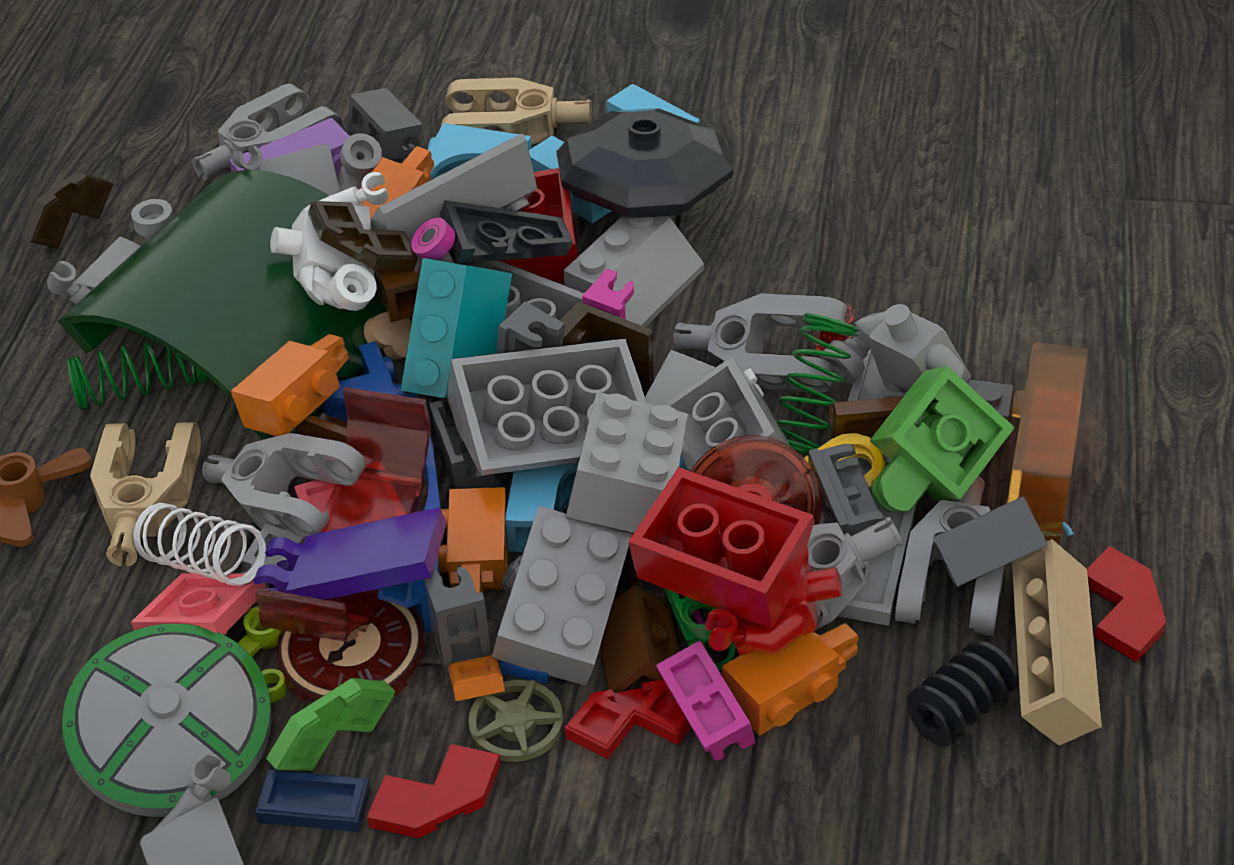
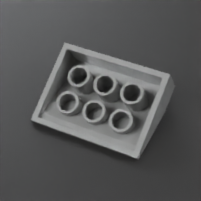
M626 339L451 359L447 387L449 403L456 428L481 476L578 463L596 392L621 394L630 400L647 403Z

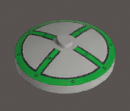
M160 624L141 628L115 639L100 649L83 666L74 679L65 701L62 719L63 738L75 772L86 787L98 798L113 807L132 814L166 817L180 800L188 786L195 784L191 779L190 769L194 760L202 754H209L220 759L219 768L228 771L231 782L225 790L220 792L211 790L212 799L217 797L220 801L227 797L250 776L262 758L268 743L272 722L268 687L259 666L247 651L235 641L221 633H215L196 625Z

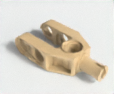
M520 78L455 80L448 87L445 104L454 113L444 117L441 127L443 123L485 129L488 126H498L507 133H523V135L531 136L533 145L543 142L550 136H554V129L558 128V124H591L592 104L591 100L558 101L557 98H554L552 87ZM494 92H503L509 96L510 100L506 103H497L490 98V95ZM457 93H466L472 97L473 101L469 104H460L456 102L453 96Z
M180 422L175 425L172 440H167L165 446L167 459L164 471L159 472L155 478H144L136 475L129 476L135 455L134 429L129 430L126 423L105 425L90 477L98 504L112 536L106 556L113 564L122 566L126 552H128L126 565L131 566L136 562L138 551L134 544L133 533L135 524L144 510L157 503H167L175 505L177 508H184L188 504L201 448L200 430L196 422ZM170 509L160 510L151 518L147 527L146 537L158 536L159 528L164 518L171 512ZM176 514L173 515V516L166 522V524H165L163 530H164V529L170 524V522L176 517ZM147 518L145 519L144 523L142 524V528H141V532H140V539H141V537L143 536V528H144V524H145Z

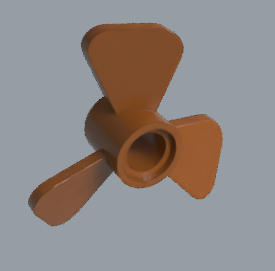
M77 448L67 451L38 468L34 459L26 453L14 452L3 456L0 455V542L19 547L28 546L33 542L34 535L29 514L38 510L46 499L42 482L76 474L90 468L93 463L91 456L85 449Z

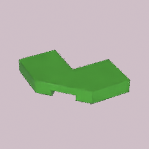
M349 679L293 715L266 759L276 770L313 771L337 730L372 732L392 700L395 691L386 681Z

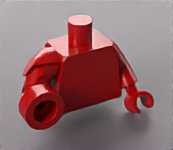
M751 483L738 487L741 490L774 501L770 491L760 484ZM807 548L796 590L773 628L769 629L743 619L725 609H714L709 613L704 626L708 631H711L708 639L710 646L714 650L722 651L727 649L731 642H734L740 655L754 651L767 654L780 653L802 635L811 633L817 628L816 601L843 596L841 578L837 567L812 571L809 565V550Z

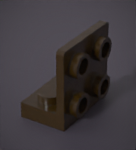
M577 301L559 320L565 323L563 346L626 339L644 396H646L654 382L652 330Z

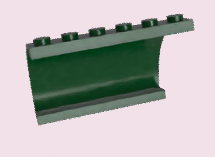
M240 170L216 178L65 313L58 322L85 353L94 350L118 327L143 335L188 361L218 385L234 401L231 390L288 341L311 346L328 334L342 337L349 359L336 375L338 381L352 378L363 366L359 345L368 343L364 336L366 321L386 311L377 290L371 301L363 309L356 311L345 308L338 309L326 303L324 305L317 304L308 296L300 282L294 277L293 256L273 253L271 251L270 241L275 227L292 229V225L299 214L311 204V201H319L330 195L286 175L261 170ZM323 403L310 415L316 416L323 408ZM294 428L290 433L297 434L296 429ZM254 430L261 440L276 437Z

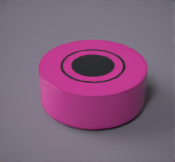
M442 218L430 219L415 232L411 241V248L421 259L439 260L452 248L455 241V231Z

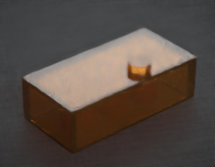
M1033 342L1025 391L1016 390L1013 403L1012 417L1020 418L1008 503L1024 496L1045 540L1049 541L1052 539L1056 543H1060L1071 481L1088 349Z

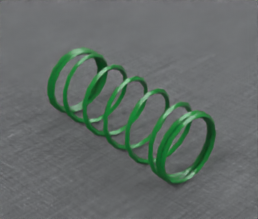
M805 313L802 320L809 325L799 328L801 334L807 339L837 353L797 349L792 354L800 362L832 377L806 373H789L785 377L791 384L826 401L792 396H782L778 401L789 410L821 425L788 420H776V422L783 425L827 430L831 428L827 422L799 410L784 401H797L825 406H833L836 401L800 384L790 377L841 383L845 381L842 376L800 357L798 354H814L849 359L851 355L809 335L803 330L827 331L856 337L858 336L857 332H859V329L856 326L833 318ZM780 427L784 434L808 444L805 445L787 439L792 450L808 455L809 450L821 447Z
M147 340L144 342L145 392L126 346L122 345V397L114 382L105 356L99 350L97 358L100 379V402L93 393L79 356L68 357V372L78 408L80 410H87L88 408L86 388L93 402L97 406H102L105 395L103 366L116 396L121 401L126 400L128 391L126 359L140 392L144 396H148L151 386L148 351L166 390L171 391L173 388L172 351L167 348L169 366L168 386L151 344ZM175 353L189 385H195L196 372L199 383L208 382L207 376L193 365L191 381L182 358Z

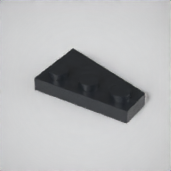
M447 200L444 201L440 212L441 218L455 231V241L452 249L458 264L568 255L573 242L562 217Z

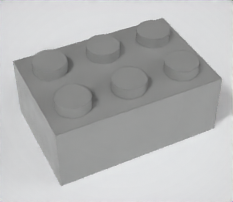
M596 392L566 517L634 533L679 467L688 413L676 411L667 405H651L630 400L621 394Z
M538 505L497 635L492 658L527 669L547 672L550 676L587 686L595 665L629 547L628 541L632 534L615 528L566 517V513Z

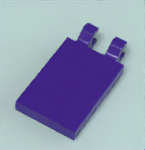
M438 507L308 535L305 538L304 544L295 543L285 537H277L269 541L265 555L266 557L281 555L287 560L279 561L277 565L266 564L259 567L253 581L255 585L271 583L275 586V588L267 589L263 598L264 605L275 606L284 600L290 599L292 606L431 578L444 534L446 520L441 508Z

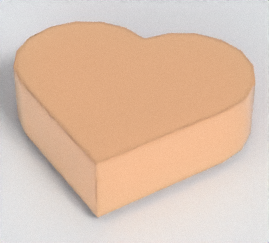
M385 312L366 321L364 336L368 343L376 341L379 349L383 348L385 354L390 356L391 359L402 360L407 355L412 324L410 318L390 322Z

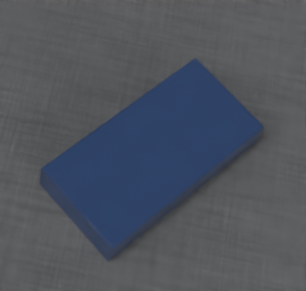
M268 769L255 811L258 823L359 832L371 790L369 779Z

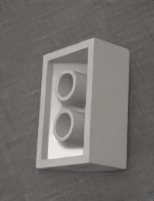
M622 216L564 270V283L566 287L585 293L606 269L616 271L617 280L613 286V291L622 290L629 281L634 282V294L625 304L626 320L646 327L704 270V262L670 217L627 218Z
M730 357L662 404L670 406L676 411L688 413L681 455L688 470L691 472L712 450L722 444L741 438L769 439L792 450L759 390L733 357ZM743 448L729 452L715 460L704 471L702 476L727 485L743 476H758L767 480L773 486L783 481L796 470L789 461L775 452L762 448ZM743 454H746V468H743ZM750 454H753V467H750ZM773 458L775 461L768 472L766 469ZM725 462L731 472L729 475L721 463Z

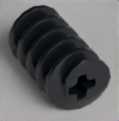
M980 640L970 642L962 652L954 655L949 660V663L943 664L935 672V675H930L922 682L921 686H917L908 694L907 708L914 726L931 743L940 747H948L952 743L951 736H961L966 731V725L975 724L980 719V714H986L993 708V702L999 703L1006 697L1007 691H1013L1019 686L1017 668L1010 658L994 645Z

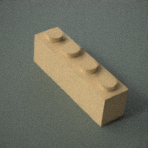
M1051 539L1047 541V547L1013 561L1012 571L1021 717L1060 746L1102 727L1087 569Z

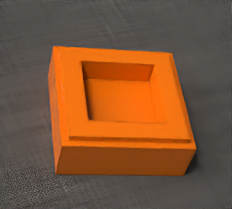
M492 655L454 662L448 665L455 701L505 691L498 660L492 658Z

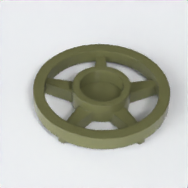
M535 680L503 682L504 692L478 697L469 713V729L472 740L481 751L499 754L500 761L522 762L534 759L553 747L562 733L563 711L558 698L551 690L536 683ZM522 692L517 700L505 702L497 698L506 693ZM533 694L549 703L554 713L535 711L530 704ZM488 705L496 712V720L478 731V717L482 709ZM554 724L550 733L542 741L527 748L526 739L534 733L537 725ZM500 734L506 740L517 741L520 749H502L490 744L486 739Z

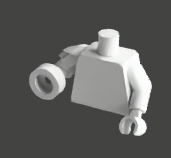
M371 172L363 178L361 189L358 190L354 186L319 201L351 202L363 228L371 230L370 209L368 206H363V201L368 200L371 204L381 205L386 202L388 192L386 188L371 191L373 187L382 185L385 182L381 173ZM310 205L302 210L293 223L292 229L279 227L273 229L270 241L271 251L273 253L293 256L294 277L300 282L308 296L317 304L324 305L326 303L338 309L345 308L356 311L363 309L374 297L377 290L374 269L320 241L308 215Z

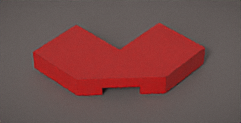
M1109 546L1087 568L1089 589L1116 605L1097 625L1095 638L1138 662L1164 633L1166 619L1151 569Z
M659 679L642 683V688L614 693L613 689L593 692L565 726V737L609 759L635 724L676 745L680 744L692 727L665 681Z
M451 744L434 785L385 775L367 815L369 828L420 838L437 830V824L462 812L464 815H468L485 807L501 765L499 754Z

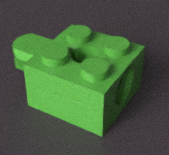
M949 366L923 371L870 439V442L890 459L872 485L871 491L874 500L879 507L891 512H905L913 509L925 492L936 501L960 500L1015 427Z

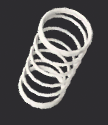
M157 503L149 506L141 513L135 524L133 533L134 544L140 556L148 561L168 565L174 569L186 570L189 573L199 574L205 578L216 579L221 583L232 586L248 584L254 579L258 568L263 566L265 562V540L261 532L251 525L238 524L236 521L230 520L224 521L220 517H209L205 513H193L190 509L177 508L175 505L167 503ZM170 509L171 512L164 518L159 528L157 543L161 557H156L148 547L147 527L151 518L158 511ZM176 514L179 524L174 532L173 549L168 554H165L161 542L162 531L166 522ZM198 517H202V518H204V519H202V520L199 522ZM147 518V520H146V522H145V524H144L143 536H142V538H143V543H144V548H145V550H144L143 547H142V545H141L140 532H141L142 524L144 523L145 519ZM193 518L196 526L189 537L188 553L180 558L178 552L185 542L187 532L186 521ZM213 521H217L219 523L216 526H214ZM209 522L212 530L205 541L203 558L195 562L193 552L200 539V527L204 523ZM224 526L225 531L220 535L219 539L217 540L214 546L216 540V531L218 528ZM243 529L249 530L259 542V553L256 562L250 571L242 577L229 579L226 576L236 570L244 558L247 541ZM239 530L243 538V549L240 558L232 568L223 573L220 565L228 555L231 545V534ZM196 531H197V536H196V539H195V543H194V545L192 546L193 538H194V536H195V534H196ZM211 537H212V541H211L210 547H209V549H208V544H209L210 539H211ZM227 538V546L225 552L219 560L221 547ZM213 546H214V551H213V556H212L213 566L211 567L210 564H209L208 556H209V554L211 553V551L213 550ZM189 557L191 564L185 565L183 561ZM205 561L207 569L201 570L198 565Z

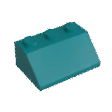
M428 258L422 259L401 391L448 398L447 387L451 359L497 353L498 327L505 319L512 273Z

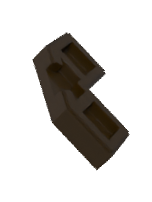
M75 172L35 200L21 238L31 243L58 249L72 213L100 219L114 183L83 172Z
M311 201L308 215L320 241L374 270L414 271L418 258L411 248V243L405 231L364 229L351 202Z

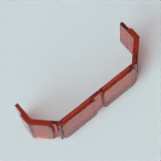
M350 387L344 388L343 396L348 417L345 444L353 447L364 457L366 467L352 486L335 484L324 510L329 515V521L321 533L414 512L420 496V489L424 482L423 473L431 432L430 415L425 399ZM258 588L255 593L262 627L344 642L358 637V631L366 632L380 600L378 598V589L326 600Z

